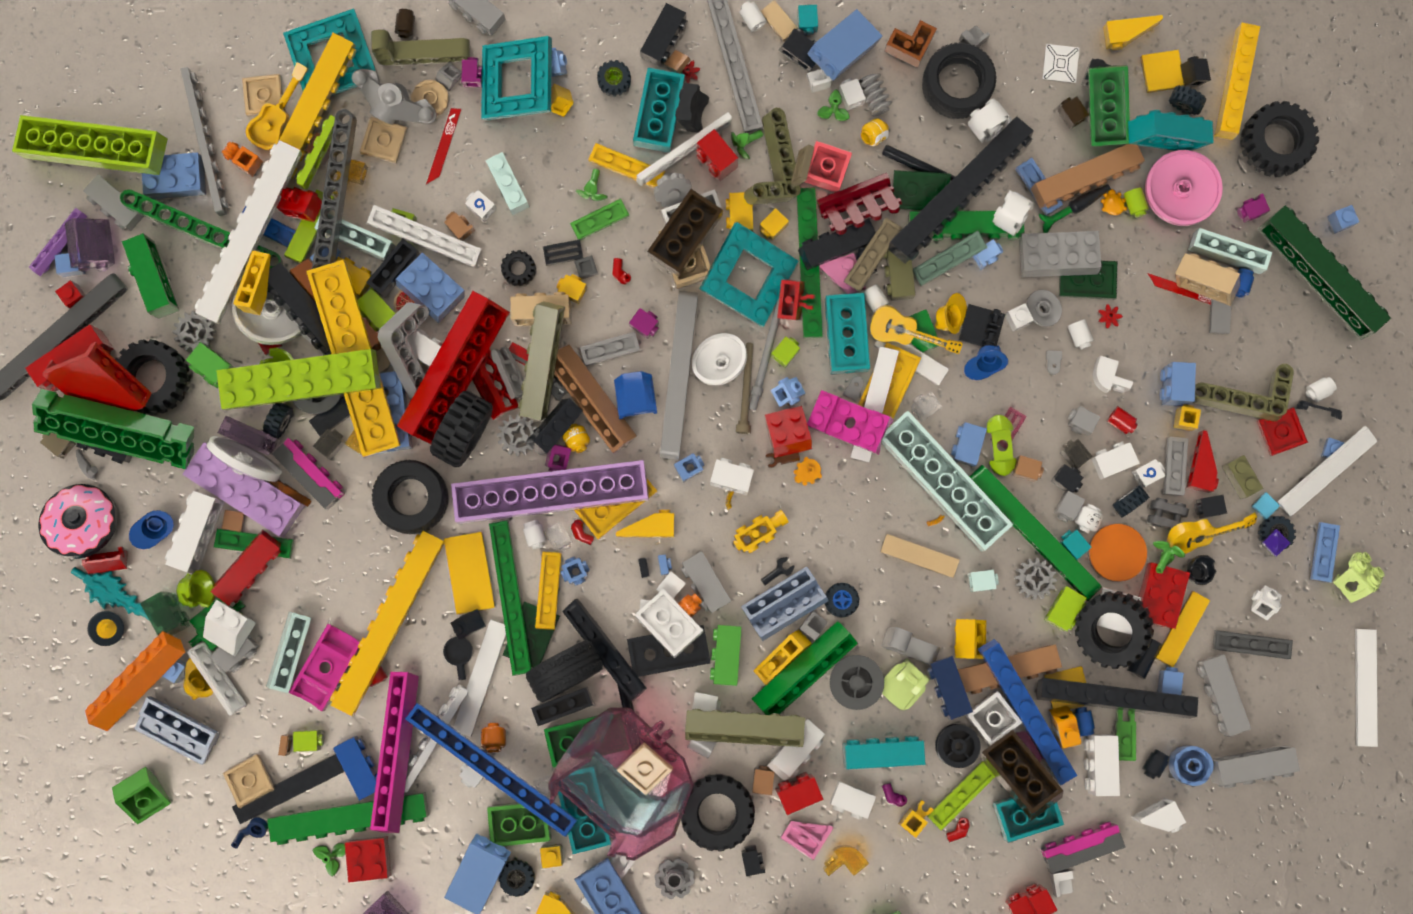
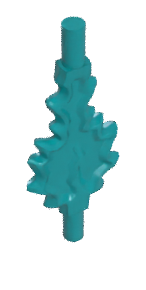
M77 567L71 570V574L83 580L82 582L86 585L84 592H89L90 603L97 601L104 610L107 604H110L112 608L117 604V607L123 606L128 614L133 612L135 615H141L152 623L156 620V615L146 610L142 603L135 601L136 595H127V591L121 590L126 583H120L122 578L114 577L112 571L102 574L94 573L92 575L83 572Z

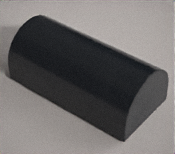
M1152 638V642L1144 655L1137 662L1131 663L1127 668V671L1142 679H1146L1162 646L1161 643Z

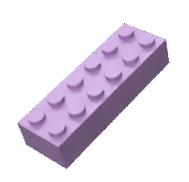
M203 442L182 474L279 537L284 538L305 507L304 504L281 492L268 481L235 473L231 467L224 464L210 452L205 442Z

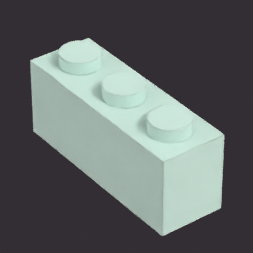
M503 152L485 160L512 215L529 208L528 202Z

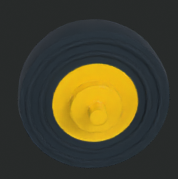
M102 611L90 619L87 627L88 635L94 643L100 646H111L122 638L124 623L117 614L110 611Z

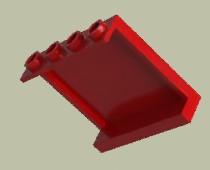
M96 342L90 344L86 353L60 364H56L51 360L42 374L65 395L130 411L144 408L152 394Z

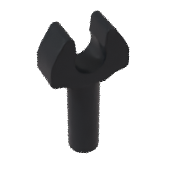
M788 557L778 559L776 561L777 568L760 579L764 586L781 574L789 576L793 572L794 565L789 567V569L782 567V564L789 559Z

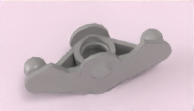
M359 69L352 74L353 83L363 92L371 106L370 114L391 125L394 124L395 120L432 123L436 120L437 112L427 99L416 102L409 100L408 91L402 84H381L377 71Z

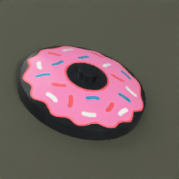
M75 484L65 487L50 497L42 508L38 521L41 540L53 553L63 558L80 559L91 556L100 551L111 540L117 527V509L107 493L96 486Z

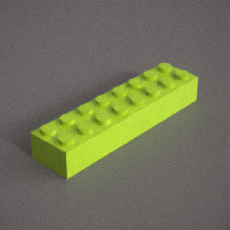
M20 115L12 152L24 159L160 175L168 138L157 131Z
M373 349L216 370L221 409L224 410L381 389L376 350Z

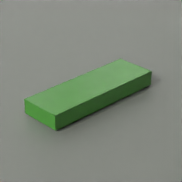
M620 198L571 222L570 225L577 239L582 240L629 217V213Z

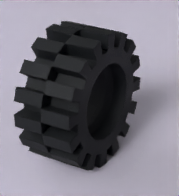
M513 250L510 254L507 253L506 257L502 259L501 272L507 282L513 286H523L522 284L527 285L529 281L533 280V276L536 274V265L531 255H528L525 251L521 252V250H517V252ZM517 261L523 262L526 266L525 272L521 275H515L511 271V266Z

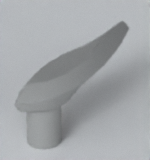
M77 449L76 457L80 469L88 478L95 480V474L98 472L97 467L91 466L80 450Z

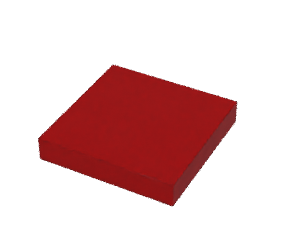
M1294 407L1287 409V412L1278 421L1257 420L1270 456L1308 443Z

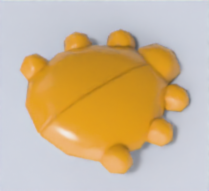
M1111 189L1108 191V194H1103L1105 199L1100 200L1103 203L1102 211L1110 215H1119L1127 210V207L1124 206L1125 198L1120 197V192L1116 193L1115 190Z
M804 457L802 463L798 462V470L793 471L796 475L794 478L795 482H802L804 486L807 485V482L814 484L815 479L822 478L819 463L808 457Z

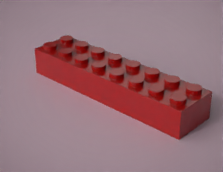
M475 291L471 292L397 427L431 444L450 406L462 391L467 390L510 313L508 310Z

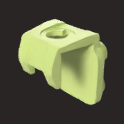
M1356 552L1353 554L1348 562L1349 569L1341 576L1338 574L1333 579V583L1351 603L1376 592L1385 576L1380 567L1377 566L1375 568L1370 564L1372 559L1367 552ZM1357 581L1359 583L1355 591L1349 590L1346 586L1347 582Z
M906 658L901 664H896L884 677L882 695L898 709L907 710L925 692V685L930 681V678L924 675Z

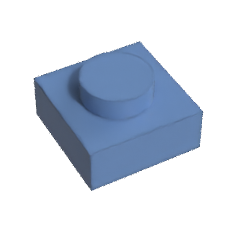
M1330 437L1327 438L1321 456L1328 458L1344 442Z
M666 554L659 555L661 576L669 574L668 570L672 569L670 558L666 559Z

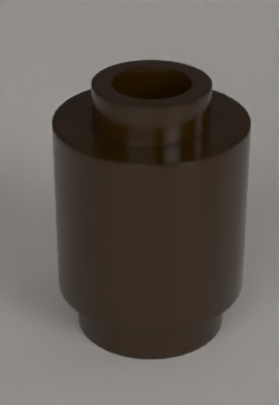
M399 9V12L396 14L394 32L400 38H409V36L413 35L415 16L412 10Z

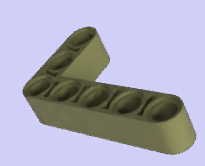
M386 30L371 31L372 53L380 65L462 62V60H467L470 57V40L466 38L393 41Z
M776 107L762 118L774 181L756 183L748 188L744 193V199L750 205L788 202L798 196L801 191L800 185L795 186L791 184L796 163L785 112L781 108Z
M1281 364L1276 368L1271 376L1268 397L1200 382L1195 385V402L1193 403L1265 420L1278 421L1288 409L1294 370L1288 364ZM1279 372L1285 373L1286 378L1281 377ZM1276 389L1281 390L1283 396L1278 395ZM1196 390L1202 391L1204 396H1198ZM1215 395H1220L1223 401L1217 400ZM1234 399H1239L1242 405L1236 404ZM1253 403L1259 404L1261 409H1256ZM1273 407L1278 408L1280 414L1275 413L1273 411Z

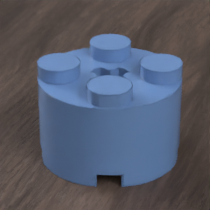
M1183 745L1176 748L1170 754V773L1180 783L1199 786L1206 783L1213 772L1214 764L1210 754L1200 747ZM1190 762H1193L1194 765L1191 766V769L1188 768Z

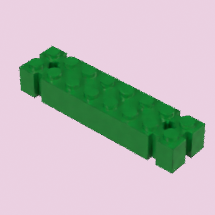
M45 389L40 390L32 403L33 415L36 416L33 420L34 432L48 436L54 433L60 439L161 464L167 461L171 462V466L187 469L194 455V443H192L194 439V426L182 423L176 426L170 420L65 394L63 397H59L57 392Z

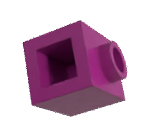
M639 308L630 320L629 326L648 339L650 336L654 337L658 332L659 321L656 320L658 317L651 311L645 312Z

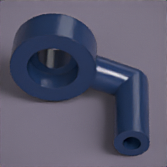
M259 817L251 819L247 828L238 831L231 846L237 849L243 838L248 835L255 838L264 837L268 830V823Z

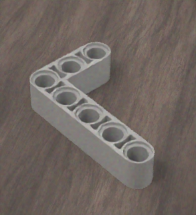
M411 302L406 303L378 332V340L410 400L417 391L425 373L407 338L429 315L427 306Z
M891 627L887 629L882 647L926 664L936 661L940 647L912 637L913 633L901 628Z

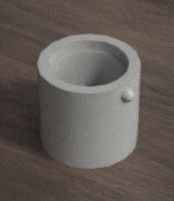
M691 740L687 748L709 758L717 742Z

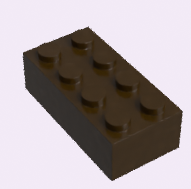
M690 189L648 249V257L680 277L723 216V210L693 189Z
M1011 730L982 751L981 760L1031 821L1062 799L1063 789L1014 730Z

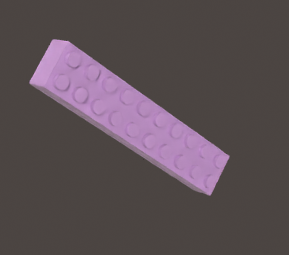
M644 460L451 484L455 522L458 524L649 501Z

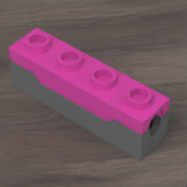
M288 438L272 455L324 509L329 510L345 495L342 491L343 486L337 480L332 481L328 477L330 473L323 466L319 468L315 464L317 461L315 457L310 453L306 454L302 450L304 446L297 439L293 441Z
M1105 822L1100 824L1098 829L1093 830L1089 828L1081 831L1082 834L1079 836L1069 835L1064 837L1062 842L1056 843V841L1045 844V848L1040 850L1048 872L1053 874L1126 848L1118 825Z

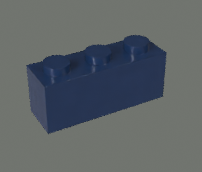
M953 656L929 663L927 672L930 679L935 681L936 687H934L937 698L942 700L943 705L940 707L944 717L953 720L972 713L973 710Z

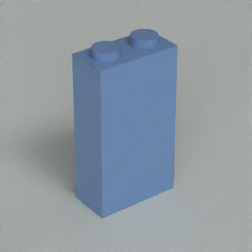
M856 9L819 39L807 54L834 81L875 47L882 38V35Z
M476 834L444 898L474 914H480L495 887L511 851L493 843L484 836Z

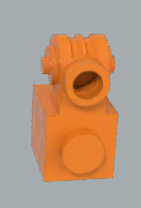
M228 142L225 149L221 152L225 159L232 160L239 169L253 177L263 161L244 146L239 148L237 143Z
M694 593L692 596L689 594L685 596L678 604L692 618L701 609L699 605L702 603V600Z

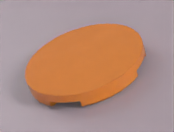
M1111 524L1098 530L1091 539L1090 546L1092 548L1089 549V561L1095 572L1102 578L1116 582L1126 581L1135 577L1143 569L1147 559V547L1142 536L1134 528L1124 524Z

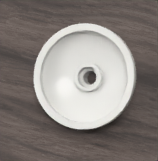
M720 333L710 336L694 352L692 358L694 374L700 381L708 385H722L732 381L742 372L746 365V347L737 336L732 334Z

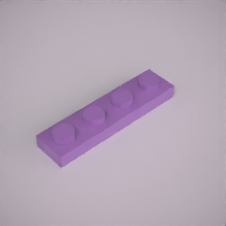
M75 208L29 268L39 276L46 273L50 268L51 262L55 259L54 255L62 253V248L73 239L74 233L85 224V219L88 216Z

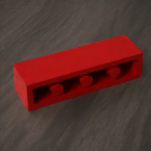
M262 529L212 586L210 592L228 606L232 602L237 603L243 595L241 592L244 588L249 589L255 582L254 577L258 573L261 575L268 567L266 563L270 559L274 560L280 554L281 543Z

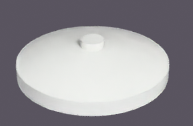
M238 288L236 289L232 300L233 319L239 330L249 339L261 344L278 345L289 342L301 334L298 328L299 325L288 318L286 310L275 303L274 296L270 292L267 293L261 315L243 312L233 304Z
M219 436L210 437L207 443V448L210 452L239 475L244 474L256 479L275 482L278 481L282 474L281 469L274 462L241 443Z

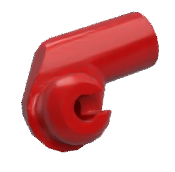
M614 258L612 275L619 283L627 284L631 281V275L622 269L623 259Z
M575 520L571 524V530L575 539L592 545L594 536L584 532V523L581 520Z
M961 817L958 820L956 829L946 833L949 843L966 837L970 828V822L967 818Z

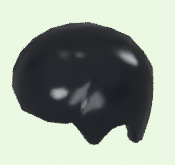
M1199 555L1191 559L1186 568L1187 572L1190 573L1189 580L1196 585H1207L1210 583L1217 572L1214 568L1215 560L1208 555Z

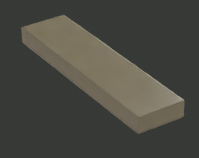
M885 218L844 280V283L861 292L887 253L890 241L902 230V227Z

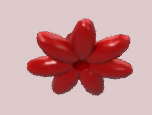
M694 60L689 65L687 64L681 74H685L686 83H689L691 78L698 80L695 73L699 72L700 68L694 67Z
M1106 304V311H1098L1103 316L1098 322L1106 321L1107 329L1111 326V323L1118 327L1119 324L1116 319L1123 317L1121 314H1116L1119 309L1118 306L1111 310L1110 305Z

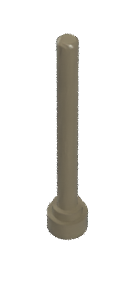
M750 342L746 343L747 361L743 376L741 417L738 424H736V433L751 434L748 412L753 343Z

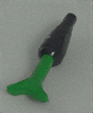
M1105 184L1098 189L1072 199L1068 207L1052 216L1039 214V218L1043 221V233H1048L1055 222L1070 213L1077 214L1083 211L1103 194L1110 191V186Z

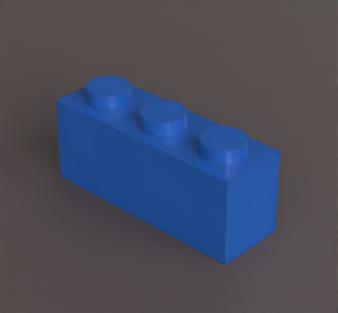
M355 736L335 746L333 750L358 799L362 800L375 793L377 774L373 768L375 763L370 755L367 756L364 750L366 749L362 738L359 739L358 736Z

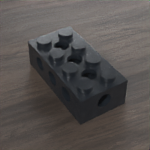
M700 625L703 633L692 642L694 650L691 653L682 651L676 658L665 656L663 652L664 647L653 635L627 639L633 671L638 677L710 664L704 625ZM648 649H652L655 652V658L651 661L647 660L644 656L645 651Z

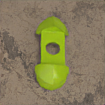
M998 414L991 417L987 422L986 432L991 433L994 460L989 463L994 473L1006 476L1013 471L1017 459L1013 458L1011 431L1014 428L1007 417ZM1000 440H1005L1008 444L1005 451H999L997 448V443Z

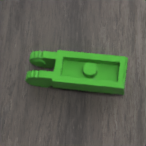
M1116 709L1115 735L1118 736L1119 761H1136L1135 712L1127 711L1128 721H1123V710Z

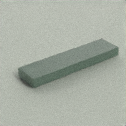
M977 231L913 268V273L919 284L923 286L988 247L980 232Z

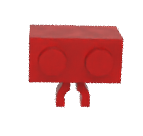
M297 187L282 189L281 199L276 208L285 216L315 222L322 205V200L318 198V194L311 190L306 192Z
M781 280L777 318L800 320L802 306L806 309L814 310V306L803 302V300L809 298L815 299V295L803 296L804 281Z

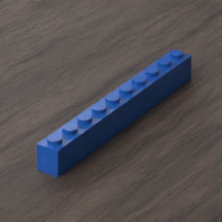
M416 703L405 718V720L564 837H567L577 823L578 819L423 705Z

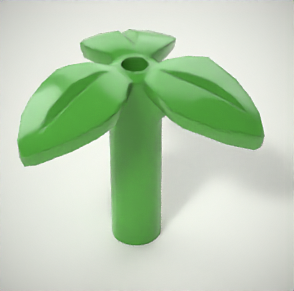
M837 89L829 96L828 102L831 107L823 106L817 112V115L823 119H829L832 113L835 114L836 120L846 121L850 118L846 109L838 108L842 103V97Z
M758 130L750 135L749 133H741L737 136L734 132H731L733 146H737V152L743 158L749 160L750 157L744 150V147L763 137V132Z
M593 169L591 179L586 183L584 191L578 189L575 191L579 196L585 199L591 197L594 201L608 198L607 195L597 194V182L600 174L598 169Z
M1153 542L1156 548L1163 550L1156 567L1157 573H1163L1165 567L1174 560V555L1180 558L1185 557V553L1177 546L1170 548L1168 542Z
M343 843L334 845L331 853L327 846H317L312 850L314 855L326 864V871L332 877L338 872L340 865L335 857H343L346 854L345 844Z

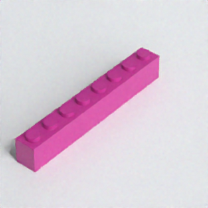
M390 672L370 830L382 833L400 832L413 725L405 720V718L416 705L419 676L409 672Z

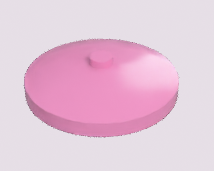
M1177 150L1162 156L1151 167L1146 177L1145 194L1149 206L1159 218L1173 225L1189 226L1202 222L1215 211L1222 197V179L1218 169L1207 157L1195 151Z

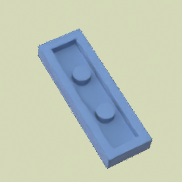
M1033 158L1016 167L1015 170L1034 197L1030 188L1035 183L1046 178ZM1059 200L1057 201L1058 204L1049 209L1043 207L1041 209L1047 216L1060 208L1063 203Z
M1318 523L1311 580L1332 583L1340 525Z

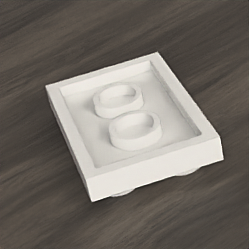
M664 589L635 614V617L674 658L703 633V629Z

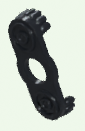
M1303 400L1299 401L1296 409L1307 410L1309 406L1330 411L1331 417L1339 420L1342 419V411L1331 407L1327 408Z

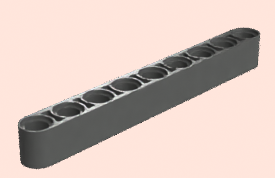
M341 109L335 115L312 269L336 261L357 125L356 116L347 109ZM349 115L348 123L343 124V117ZM346 134V141L340 143V136ZM343 153V160L337 162V155ZM340 172V179L334 181V174ZM337 191L338 197L332 200V192ZM334 210L335 216L329 219V211ZM331 229L332 235L326 238V230ZM328 248V249H329V254H328V256L323 257V256H322V251H323V249Z
M115 273L103 279L0 370V401L7 398L30 377L25 367L90 325L125 294L128 288Z

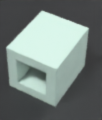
M994 570L968 573L970 592L994 590L996 585L999 584L997 573L994 574Z

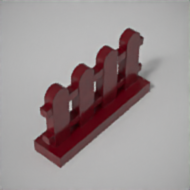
M886 172L817 200L821 217L829 219L831 232L835 231L837 234L842 235L847 232V225L853 223L855 227L860 228L864 226V219L868 217L878 221L882 218V212L885 210L892 214L898 213L902 201L900 198H895L893 194L895 192L894 187L891 186L890 177ZM881 197L884 204L878 206L875 199ZM863 204L867 211L861 213L857 206ZM846 211L849 218L843 220L840 213Z

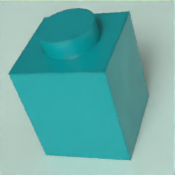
M798 5V29L805 32L806 35L817 33V5Z
M1068 530L1061 536L1063 540L1060 543L1076 560L1092 548L1078 530L1072 532Z

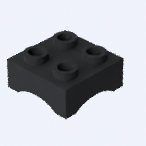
M684 83L683 89L680 90L679 94L680 104L676 109V120L688 132L699 133L703 129L701 117L705 106L708 104L709 96L700 91L698 84Z

